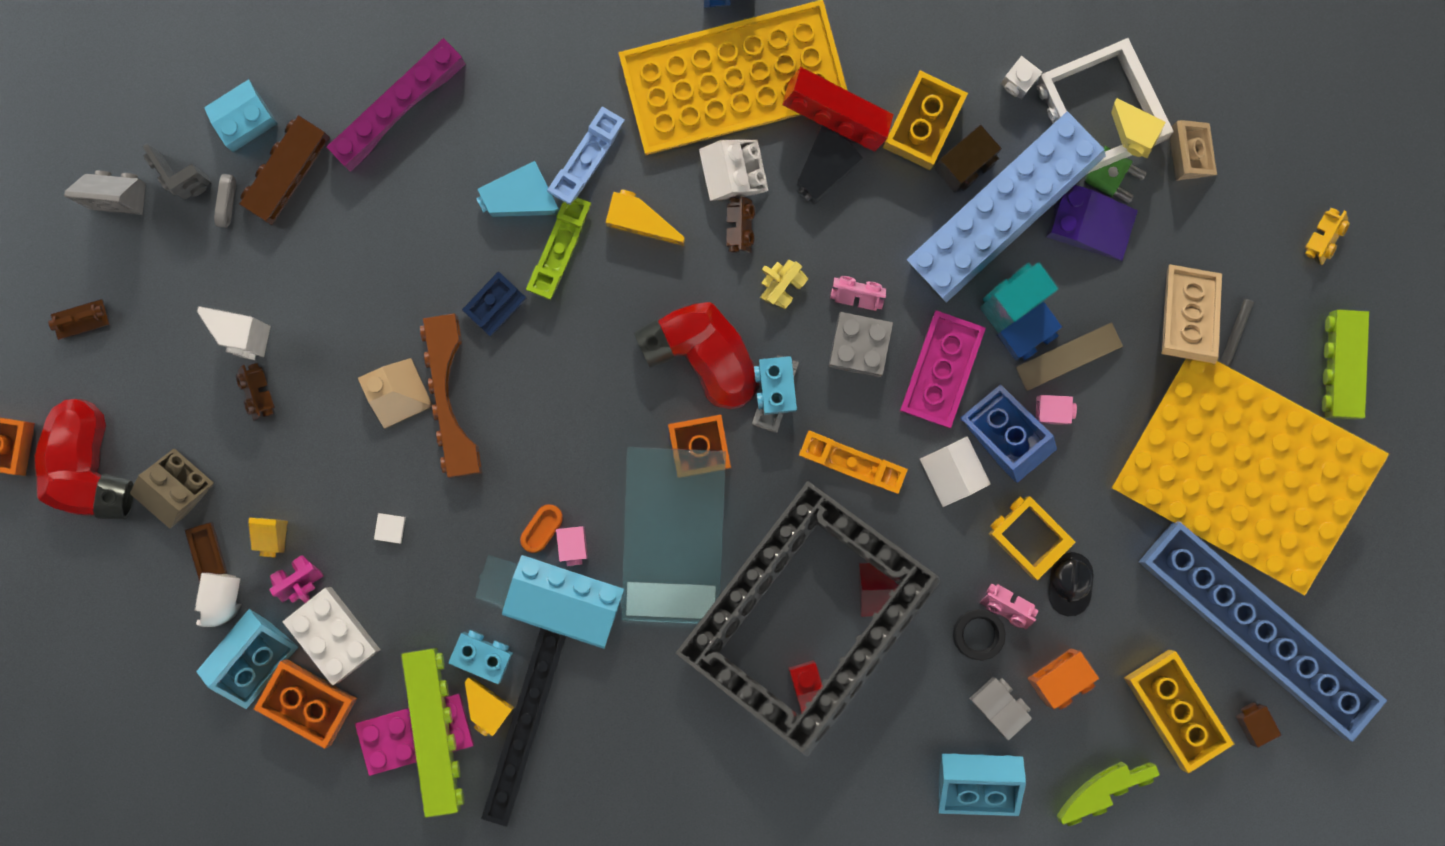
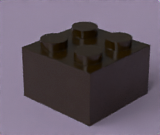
M980 124L939 160L934 170L954 193L960 188L965 191L979 177L977 173L981 171L985 174L1000 159L997 155L1002 148Z

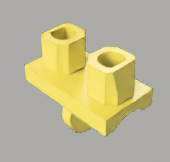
M788 260L784 266L776 262L772 269L764 266L762 272L767 276L761 284L767 288L760 298L767 303L786 309L793 299L784 291L787 286L791 284L796 289H800L808 280L807 276L800 270L802 266L797 261L792 262L791 260Z

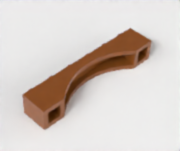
M453 313L423 318L424 325L420 326L422 341L427 342L428 352H424L426 368H431L432 378H428L430 394H435L436 404L432 405L434 420H439L440 431H436L438 446H443L444 457L440 458L442 472L447 473L448 478L483 473L479 447L468 438L459 426L449 399L448 383L450 368L455 354L462 343L458 316Z

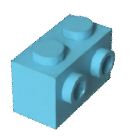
M792 357L759 359V366H754L755 382H761L762 393H757L758 409H763L764 415L796 412L797 405Z
M469 630V633H461L448 663L493 683H501L513 655V652L508 651L509 646L494 640L493 644L483 640V634L473 630Z

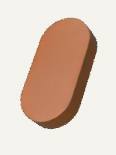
M548 504L539 508L521 534L520 542L524 550L529 553H539L545 549L556 533V529H559L563 522V514L557 506Z

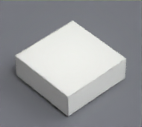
M378 513L374 540L402 544L406 517Z

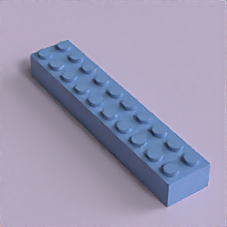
M1172 522L1139 560L1138 563L1342 739L1353 742L1387 702L1374 688L1181 522Z

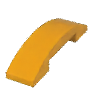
M810 430L806 434L799 456L896 494H899L908 470Z

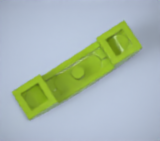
M578 197L571 205L564 201L562 202L556 216V223L539 263L535 266L526 291L549 300L552 299L573 254L591 202Z

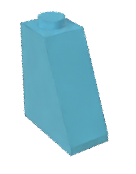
M535 161L478 188L480 197L476 199L483 213L488 211L492 217L556 215L559 212L552 194L547 192L548 186Z

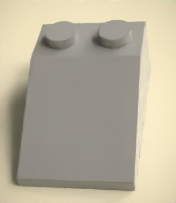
M97 170L95 175L84 174L65 190L64 196L89 210L143 215L146 183L138 179V175L121 173V177L111 176L110 172Z

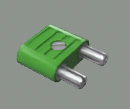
M1106 145L1103 147L1105 152L1111 149ZM1124 158L1090 172L1084 182L1110 197L1115 195L1130 203L1133 195L1120 188L1119 185L1126 173L1143 180L1146 172L1132 165V160Z

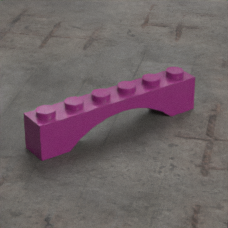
M444 38L440 40L340 133L327 148L351 172L371 153L385 133L409 109L433 90L446 83L466 65L462 56Z

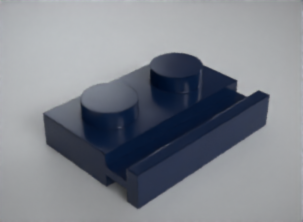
M498 271L462 311L492 337L525 302L527 297Z

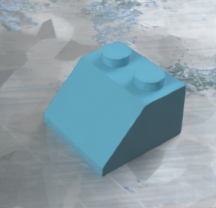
M249 79L204 107L212 126L225 146L232 152L240 149L278 124Z

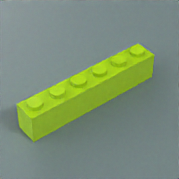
M438 647L405 652L401 655L425 818L458 813L461 805L464 804L463 789H458L457 778L460 777L459 762L454 761L453 750H456L455 735L450 734L449 723H452L453 720L451 708L446 707L445 696L449 695L447 681L442 680L441 669L445 668L443 653H438Z

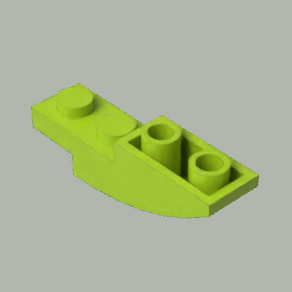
M1120 762L1108 767L1085 782L1071 795L1057 814L1058 821L1063 825L1067 823V826H1073L1082 822V817L1089 814L1099 816L1108 811L1107 808L1113 806L1111 794L1120 796L1129 792L1128 788L1136 784L1142 787L1153 783V778L1160 776L1157 766L1149 762L1129 770L1127 764Z

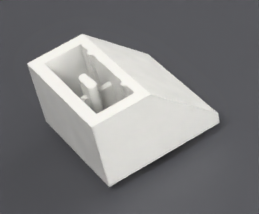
M720 140L699 149L710 201L730 200V198H740V196L745 197L769 191L758 140Z

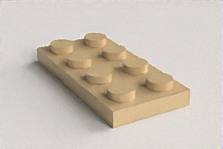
M1169 264L1166 274L1162 354L1216 364L1219 357L1221 273Z

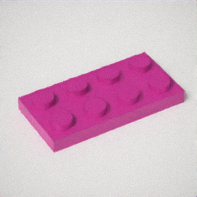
M935 310L900 411L950 429L986 328Z
M460 693L445 697L446 707H450L452 711L453 721L449 723L450 734H454L456 739V750H453V752L474 746ZM409 708L355 723L369 776L417 762Z

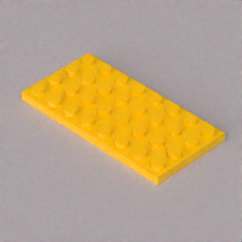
M823 0L618 52L645 156L800 116L801 114L782 105L788 83L800 67L847 90Z

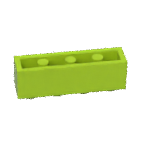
M1337 309L1329 312V316L1325 320L1328 342L1324 346L1327 369L1323 372L1326 396L1324 395L1322 398V410L1325 411V418L1363 419L1365 418L1369 311Z

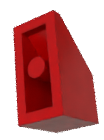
M815 661L788 668L801 714L807 708L805 704L808 701L811 702L822 688V682Z

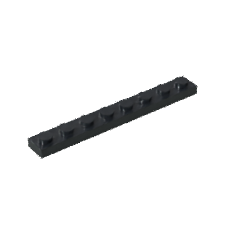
M540 628L481 817L483 820L505 827L509 824L567 636Z

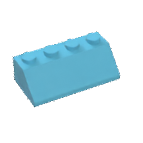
M521 555L511 581L502 615L604 649L619 609L624 589Z

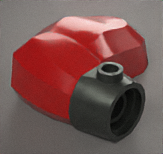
M711 302L696 303L675 310L657 321L655 319L634 332L635 338L650 368L675 360V356H686L690 366L699 376L706 398L716 407L729 410L743 407L754 398L760 387V382H755V364L750 358L741 336Z
M83 399L64 400L53 407L46 417L35 453L37 497L39 501L52 508L77 515H95L98 519H126L133 505L134 497L130 492L134 484L131 480L98 473L100 448L106 423L104 414L93 403Z

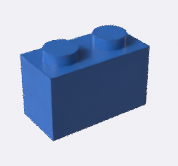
M1043 301L998 333L997 336L1014 360L1022 357L1025 361L1038 352L1035 348L1038 344L1044 342L1047 345L1059 337L1057 331L1062 326Z

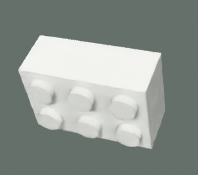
M332 587L324 588L283 621L332 686L340 683L380 651V648Z

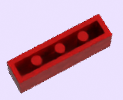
M802 67L790 79L782 103L783 106L874 152L888 138L894 115Z

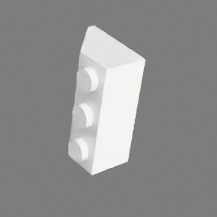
M198 306V314L217 343L227 347L226 352L250 360H255L256 356L264 357L271 326L253 317Z

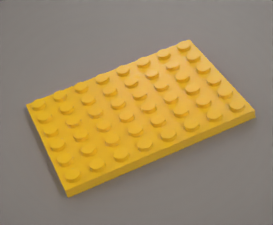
M1186 358L1112 488L1174 523L1181 522L1200 538L1305 596L1389 456V453L1218 361L1215 364Z

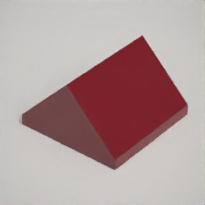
M859 563L861 617L873 616L875 612L878 614L889 600L891 591L895 592L899 587L896 582L870 563Z

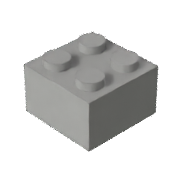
M840 312L828 367L880 378L884 371L893 322Z

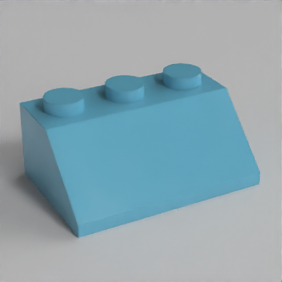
M248 609L196 672L209 689L247 709L266 687L280 661L289 659L298 649V646L267 619Z
M942 754L939 770L938 812L940 814L1019 816L1026 785L1023 757L1011 755Z

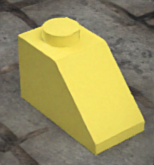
M1117 98L1111 114L1123 147L1136 157L1143 156L1148 158L1166 122Z

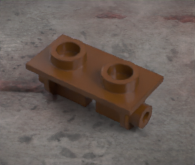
M740 196V199L730 198V203L727 204V223H736V227L727 228L726 247H729V252H739V250L751 253V246L754 244L752 219L755 216V208L752 200Z
M103 299L51 314L52 320L48 321L51 331L55 330L58 340L110 325Z
M258 363L249 365V370H246L245 365H242L238 370L239 374H236L238 387L240 390L244 389L245 410L248 415H252L253 421H256L261 416L260 413L263 414V417L273 415V409L275 408L269 390L259 393L258 388L267 386L263 368L259 367Z

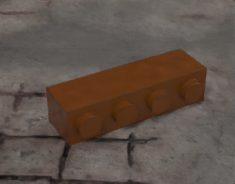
M299 115L295 120L292 119L287 124L285 136L281 142L278 141L274 144L270 151L271 157L266 164L263 163L258 168L255 174L257 178L251 186H247L240 197L242 199L239 203L241 206L270 225L274 223L330 138L324 131Z

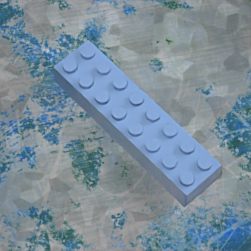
M1067 111L917 249L907 261L947 303L1106 157L1105 149Z

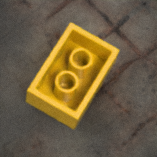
M920 70L883 148L931 170L968 93Z

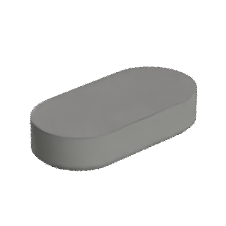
M222 174L220 177L214 215L217 227L227 228L231 222L236 189V180L233 175Z

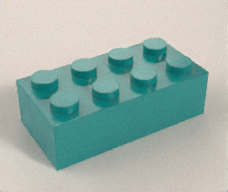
M1039 262L1033 267L1028 263L983 298L985 303L980 309L999 333L1059 288Z

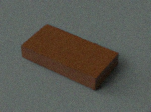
M213 522L186 529L185 534L199 581L202 573L227 574Z

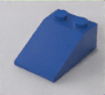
M1001 384L961 417V421L997 464L1016 483L1057 450L1054 435Z

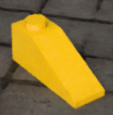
M620 190V193L613 192L605 222L607 227L684 246L685 237L640 198L635 197L636 193L627 190Z

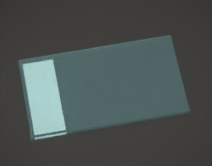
M633 446L627 448L623 560L624 591L622 595L621 620L699 623L720 596L726 451L639 448Z

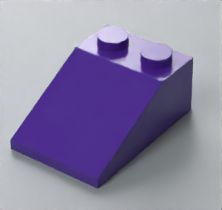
M1074 185L1057 201L1046 238L1123 261L1138 210L1094 190Z

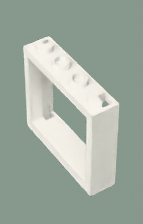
M1129 38L1040 75L1037 85L1040 92L1039 97L1041 100H1046L1049 107L1047 112L1051 122L1054 124L1067 112L1054 86V82L1117 56L1143 111L1166 122L1155 145L1169 140L1174 132ZM1123 145L1105 152L1106 157L1087 174L1127 158L1132 154Z

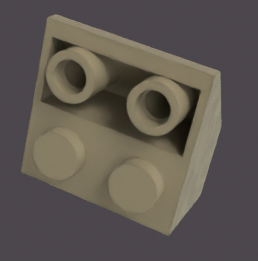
M173 449L138 475L130 494L168 528H171L188 515L213 486L214 482L176 449Z

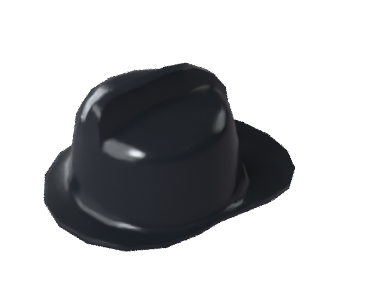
M1075 552L1064 553L1052 565L1049 601L1055 611L1067 617L1077 616L1084 612L1089 606L1092 597L1093 567L1082 554Z

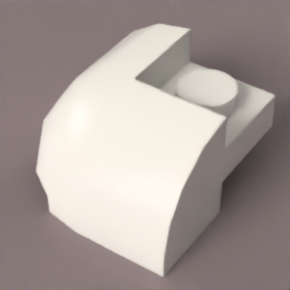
M201 574L195 611H201L200 620H197V626L217 627L234 619L242 605L236 603L240 578L228 574Z

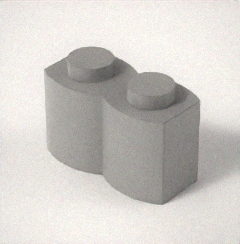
M992 677L969 699L1007 740H1010L1032 719L1028 714L1031 709L1021 698L1016 701L1011 696L1010 692L1013 689L1003 678L998 681Z

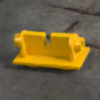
M1334 208L1325 211L1317 226V229L1325 232V234L1320 235L1314 232L1305 247V255L1312 259L1318 256L1322 266L1326 259L1332 258L1337 248L1335 244L1339 236L1343 237L1349 228L1350 222H1348L1347 211L1345 210L1341 216H1339L1340 212Z

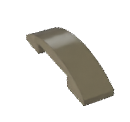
M1110 323L1015 368L1026 391L1115 351L1123 347L1113 324Z

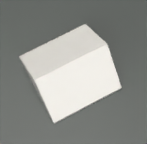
M968 436L919 459L942 507L965 498L991 484Z

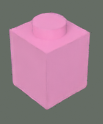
M1039 395L1036 397L1035 418L1041 424L1069 425L1072 424V419L1076 418L1077 405L1073 403V397Z
M585 526L556 529L559 561H566V566L582 565V559L588 558Z

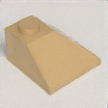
M412 358L383 366L358 378L370 406L384 429L432 408V402Z

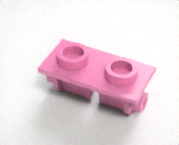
M848 276L834 277L833 287L837 289L832 288L830 299H834L836 303L853 306L855 297H859L858 307L873 311L877 309L882 310L884 299H880V297L886 298V288H882L881 284L876 282L858 283L854 278Z
M991 583L986 592L988 594L980 601V604L984 605L988 611L1005 617L1015 627L1027 629L1036 621L1035 617L1038 610L1035 608V605L1020 596L1016 598L1014 603L1010 602L1014 593L999 584L995 586Z

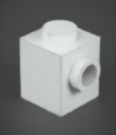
M1021 56L1004 77L1001 84L1009 94L1022 100L1042 74V71Z

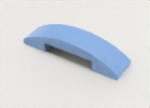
M602 106L589 125L588 132L565 167L559 171L547 192L571 205L605 157L625 119Z

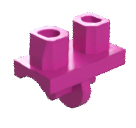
M302 555L291 563L296 572L289 577L284 570H278L270 575L273 587L269 590L281 602H285L288 599L292 603L298 599H301L304 603L308 602L311 599L308 593L315 589L313 583L323 577L321 570Z

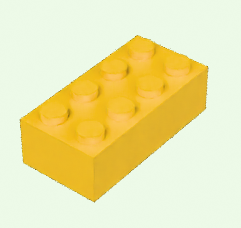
M1167 650L1124 677L1181 770L1190 773L1234 745L1176 651Z

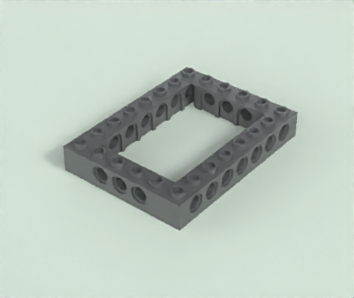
M807 481L675 654L808 757L941 581L928 568ZM819 525L896 582L899 587L895 592L891 591L889 600L878 614L875 612L872 616L873 621L861 636L858 635L856 637L857 642L845 658H840L838 667L828 680L824 679L822 688L811 702L808 701L805 704L807 708L799 715L719 652L815 527Z

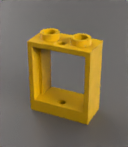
M1020 496L1009 506L1012 511L1005 518L1001 515L990 525L993 530L989 535L1033 580H1038L1076 542L1031 496H1027L1024 499ZM1028 507L1060 538L1033 565L1002 535Z

